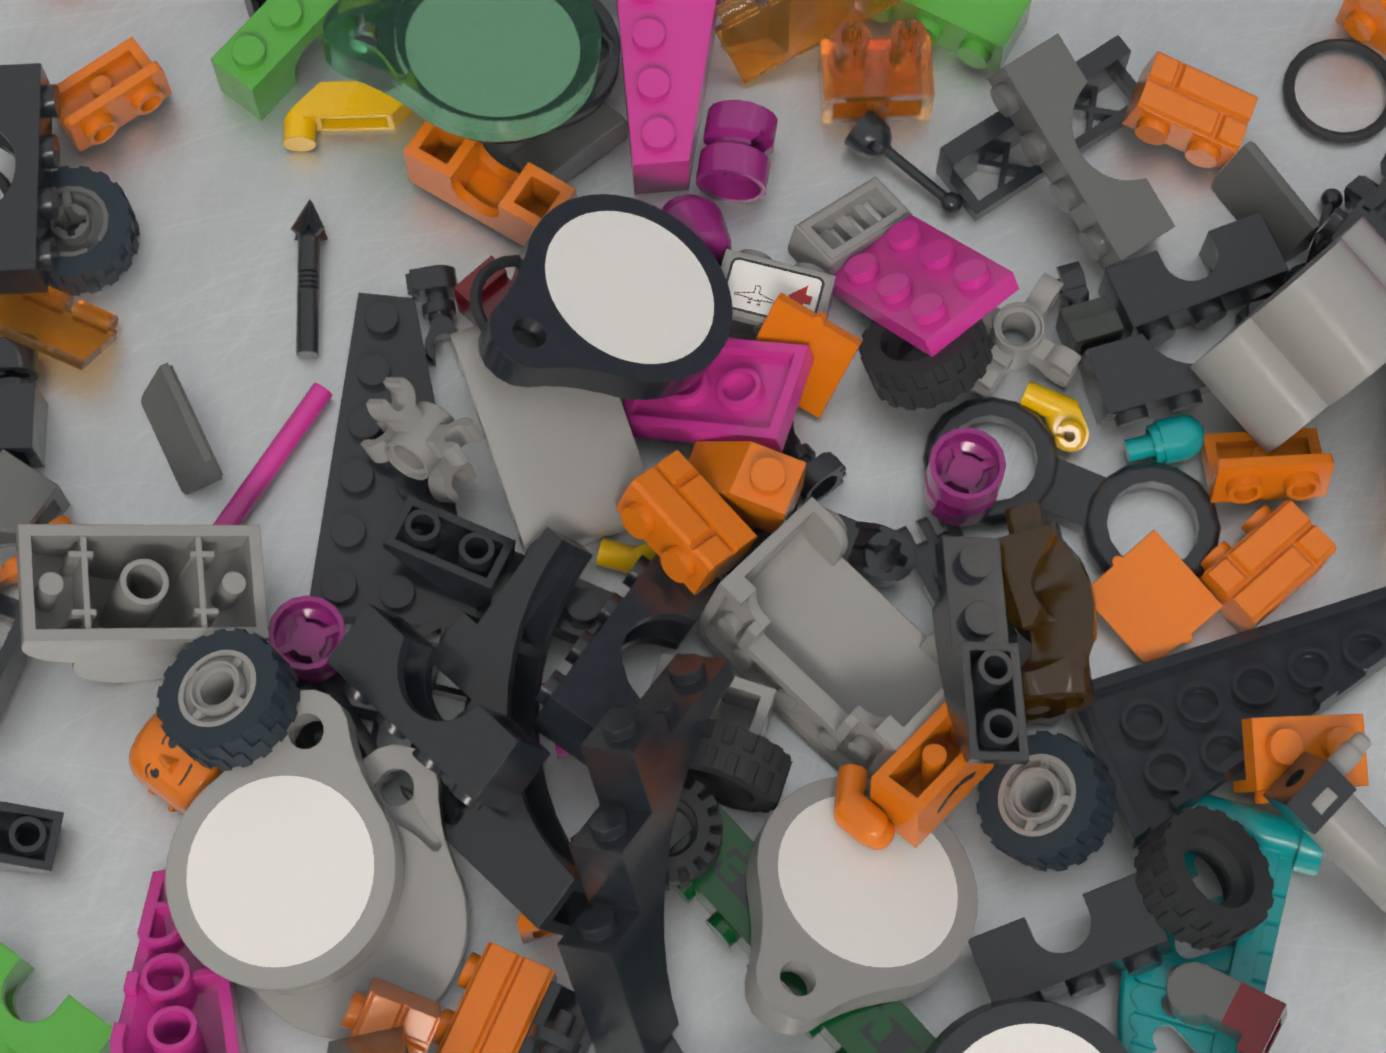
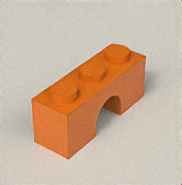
M430 115L403 151L410 182L523 247L539 221L549 211L565 201L577 198L576 188L530 162L527 163L521 173H516L506 168L486 151L482 142L473 141L449 131Z

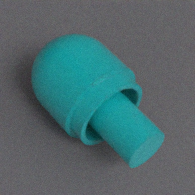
M1179 414L1153 421V424L1145 427L1146 435L1123 440V446L1128 462L1152 457L1154 463H1164V465L1187 460L1197 455L1203 447L1205 432L1197 419L1189 415Z

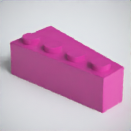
M616 0L634 195L689 190L721 0Z

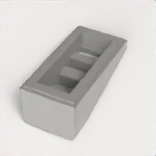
M875 176L795 225L788 244V252L798 263L817 265L827 274L832 275L842 268L850 258L860 254L886 234L894 224L903 221L912 213ZM868 202L883 219L878 221L863 204ZM851 215V217L864 229V231L861 232L852 223L848 216ZM833 228L845 243L842 244L830 230Z

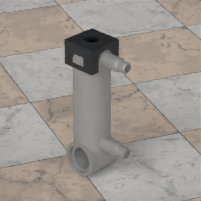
M1356 732L1348 741L1343 742L1328 759L1304 751L1263 796L1291 825L1303 829L1386 914V827L1353 794L1357 789L1345 778L1361 761L1363 754L1371 746V740L1364 733Z

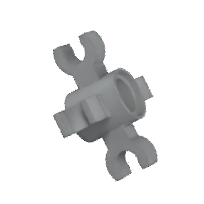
M1045 272L1024 303L1013 302L1001 309L996 307L982 318L992 342L993 349L990 350L993 358L991 364H988L986 367V374L982 379L979 378L974 383V387L970 390L981 398L990 397L1007 370H1021L1030 364L1040 369L1055 384L1063 388L1067 386L1078 369L1076 366L1082 357L1072 349L1061 344H1055L1043 336L1045 331L1044 318L1060 297L1058 293L1064 286L1062 282ZM1011 329L1021 331L1027 336L1029 341L1023 344L1012 343L1004 337L1003 332Z
M386 377L383 383L391 393V405L386 399H369L366 403L370 415L378 421L377 424L384 434L373 440L364 439L360 445L375 463L389 461L397 470L413 479L424 480L428 477L430 492L439 502L457 503L460 500V496L453 489L452 478L454 477L457 481H474L476 478L475 470L468 462L469 458L461 448L470 442H482L485 438L484 434L471 418L465 417L455 420L447 411L436 404L426 401L416 404L414 388L405 378Z

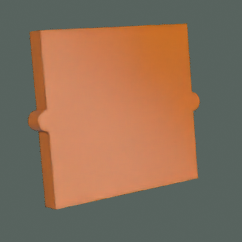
M780 293L776 298L755 341L809 345L814 361L798 406L817 418H820L863 341L827 320L825 312L819 311L815 313L783 293Z
M1155 529L1147 534L1123 557L1114 556L1111 559L1112 566L1092 583L1096 611L1142 663L1167 656L1181 643L1190 644L1193 640L1191 634L1223 607Z

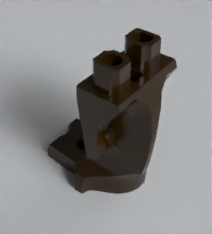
M1030 502L1005 510L1009 535L999 537L1007 618L1021 636L1031 643L1029 659L1020 666L1026 724L1042 723L1052 726L1059 724L1064 717L1091 706L1096 699L1089 664V655L1097 639L1096 602L1094 589L1080 557L1062 538L1060 526L1055 520H1046L1044 507L1039 502Z

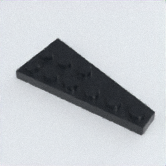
M1386 587L1092 679L1096 699L1091 706L1074 713L1073 717L1087 748L1104 761L1109 768L1107 770L1109 776L1115 780L1117 787L1114 790L1115 798L1118 800L1117 815L1133 849L1139 845L1142 839L1147 837V833L1181 809L1189 806L1191 808L1245 768L1241 719L1319 715L1386 666Z

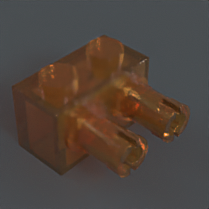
M905 19L899 20L894 23L891 28V34L886 37H871L869 28L860 21H854L853 30H849V21H846L837 26L833 38L820 39L818 79L821 124L857 123L869 110H873L885 121L930 120L935 96L930 35H927L926 28L921 21L910 19L909 28H905Z

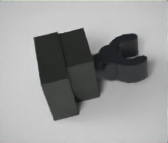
M1079 261L1056 267L1060 277L1057 280L1064 284L1058 294L1065 307L1060 308L1055 327L1062 345L1072 349L1081 356L1089 348L1121 340L1124 328L1117 310L1110 309L1106 296L1089 300L1085 275Z

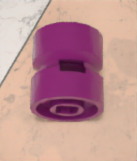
M723 100L714 103L707 112L703 143L707 146L700 152L696 174L697 187L710 197L722 201L749 203L763 198L766 195L771 166L768 156L773 153L778 118L775 114L764 106L749 101Z
M970 427L953 429L939 438L932 447L922 487L924 503L933 516L945 524L957 527L974 525L987 517L995 505L1006 469L1004 451L996 439L982 430Z
M309 595L292 598L279 606L270 619L268 627L269 644L290 664L289 667L296 673L298 680L305 678L308 680V683L322 682L338 673L326 662L347 634L343 617L336 607L323 598Z

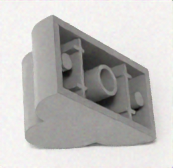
M1362 216L1190 366L1265 453L1274 450L1288 440L1327 406L1342 398L1386 362V241Z
M18 524L16 527L21 648L28 656L45 661L72 663L73 672L87 680L107 683H133L165 678L163 675L168 666H172L177 659L176 656L184 648H189L194 644V640L203 635L206 637L214 634L216 630L225 628L227 631H234L235 628L245 629L249 634L257 633L266 641L269 639L260 525Z

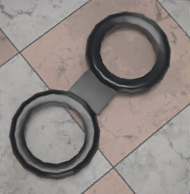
M992 396L965 400L943 413L927 435L922 459L925 474L932 447L942 435L953 429L966 428L972 424L994 422L1008 425L1022 434L1033 450L1036 464L1033 479L1025 490L1012 498L997 500L987 517L976 524L990 527L1007 524L1006 509L1030 502H1039L1044 507L1046 520H1055L1058 525L1085 536L1088 552L1103 573L1112 566L1111 559L1114 556L1123 557L1110 540L1107 527L1109 510L1119 497L1131 490L1147 487L1164 490L1185 504L1193 516L1196 536L1194 547L1182 561L1198 578L1205 572L1200 563L1219 544L1221 526L1215 503L1210 502L1209 494L1199 481L1177 467L1153 462L1124 466L1108 477H1104L1060 459L1054 436L1042 419L1016 401Z

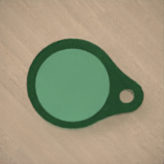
M342 0L326 13L323 23V51L326 61L333 70L347 78L362 82L393 97L437 128L477 141L509 142L532 138L558 127L571 118L586 102L598 73L601 52V29L596 12L589 0ZM360 35L369 36L377 43L372 46L363 41L355 40L353 37Z

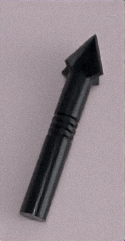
M309 199L290 228L296 234L294 240L298 241L296 356L305 359L319 356L320 241L328 239L315 206Z

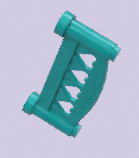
M1210 794L1191 807V809H1194L1198 805L1208 806L1210 810L1215 811L1218 809L1225 812L1227 817L1233 821L1237 820L1244 826V830L1251 837L1255 838L1260 845L1258 847L1262 855L1266 856L1270 865L1268 868L1269 873L1274 880V889H1272L1273 906L1267 911L1268 917L1264 922L1232 942V946L1191 959L1184 958L1178 954L1175 948L1176 939L1172 937L1173 934L1164 928L1172 950L1171 953L1161 956L1164 963L1156 969L1141 975L1129 976L1127 970L1122 971L1120 975L1116 1038L1128 1053H1153L1157 1051L1153 1042V1033L1160 1027L1174 1029L1195 1053H1236L1235 1048L1239 1041L1207 1024L1201 1026L1188 1025L1176 1017L1168 1016L1163 1011L1161 1000L1167 994V974L1184 963L1198 962L1206 964L1265 993L1292 871L1315 877L1324 851L1303 829L1291 825L1278 812ZM1188 851L1184 854L1187 871L1191 879L1198 876L1194 865L1197 855ZM1224 895L1210 900L1218 905L1224 902Z

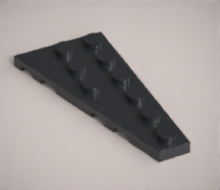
M358 293L310 596L323 598L334 605L343 617L344 624H354L367 604H371L402 617L414 629L436 617L442 624V627L448 628L455 622L462 611L478 618L476 608L455 598L406 566L383 548V542L408 495L457 515L455 503H445L436 500L430 492L428 477L424 480L413 479L401 473L389 461L375 463L360 445L364 439L373 440L384 434L377 424L378 421L370 415L366 403L369 399H386L391 405V393L383 383L386 377H402L408 380L414 388L416 404L421 401L435 404L415 299Z

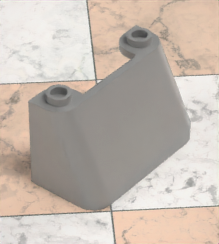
M478 326L450 334L453 353L460 373L466 380V387L506 496L511 516L515 518L514 523L524 555L529 546L539 539L547 527L578 542L582 546L601 540L603 537L607 538L627 531L622 523L621 514L616 510V506L629 484L644 473L645 468L620 398L578 388L551 386L526 388L510 385L498 379L485 367L479 354L478 338L481 331ZM519 330L513 331L516 340L520 344L530 348L538 347L535 339L530 334Z
M811 497L719 583L704 611L698 618L697 627L708 647L719 658L729 659L732 670L740 678L776 689L774 710L833 767L838 770L843 765L856 764L864 767L868 771V778L871 779L882 765L946 701L939 671L934 630L926 636L842 557L848 548L845 523L838 514L824 508Z

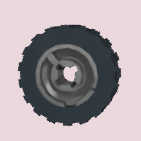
M79 166V168L59 167L58 170L51 172V185H55L58 193L59 215L58 219L50 220L49 236L54 237L56 242L58 264L56 271H49L48 290L57 294L60 292L68 293L69 296H80V293L86 292L93 294L101 291L100 288L108 284L110 286L119 280L118 277L124 271L127 272L133 264L131 261L134 254H137L139 248L137 235H140L139 225L123 189L117 182L113 183L107 174L100 170L98 173L94 172L90 167ZM79 224V227L75 229V235L69 236L66 231L67 228L71 225Z

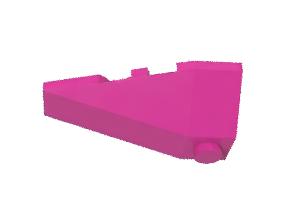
M166 869L153 872L137 931L139 943L132 971H127L123 986L125 998L119 1022H114L109 1041L111 1053H247L235 983L206 967L186 946L170 914L165 887Z

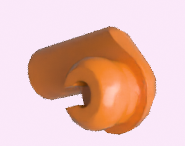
M856 764L843 765L838 769L833 810L834 819L838 826L858 843L867 845L873 850H882L894 838V825L888 820L885 812L866 797L868 771Z

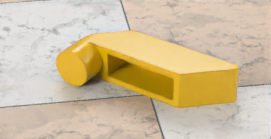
M413 80L319 82L286 115L283 122V146L297 152L310 151L316 147V132L395 130L422 105L416 94Z

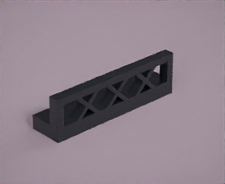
M1119 35L1076 61L1088 81L1075 102L1072 117L1087 119L1085 133L1075 139L1081 153L1125 126L1121 122L1128 105L1119 111L1096 107L1097 94L1113 83L1119 87L1129 101L1132 99V94L1137 84L1126 70L1131 50ZM1090 99L1089 106L1081 105L1082 103ZM997 111L942 146L939 152L936 168L937 175L951 192H955L961 197L962 206L974 221L982 218L1046 176L1040 165L1027 167L1008 163L1010 149L1020 144L1021 134L1012 119L1005 117L1000 111ZM1094 120L1102 121L1101 123L1093 127ZM1002 155L1001 162L993 161ZM976 171L999 175L997 189L981 200L976 198L963 181V179ZM1006 176L1015 177L1005 184Z

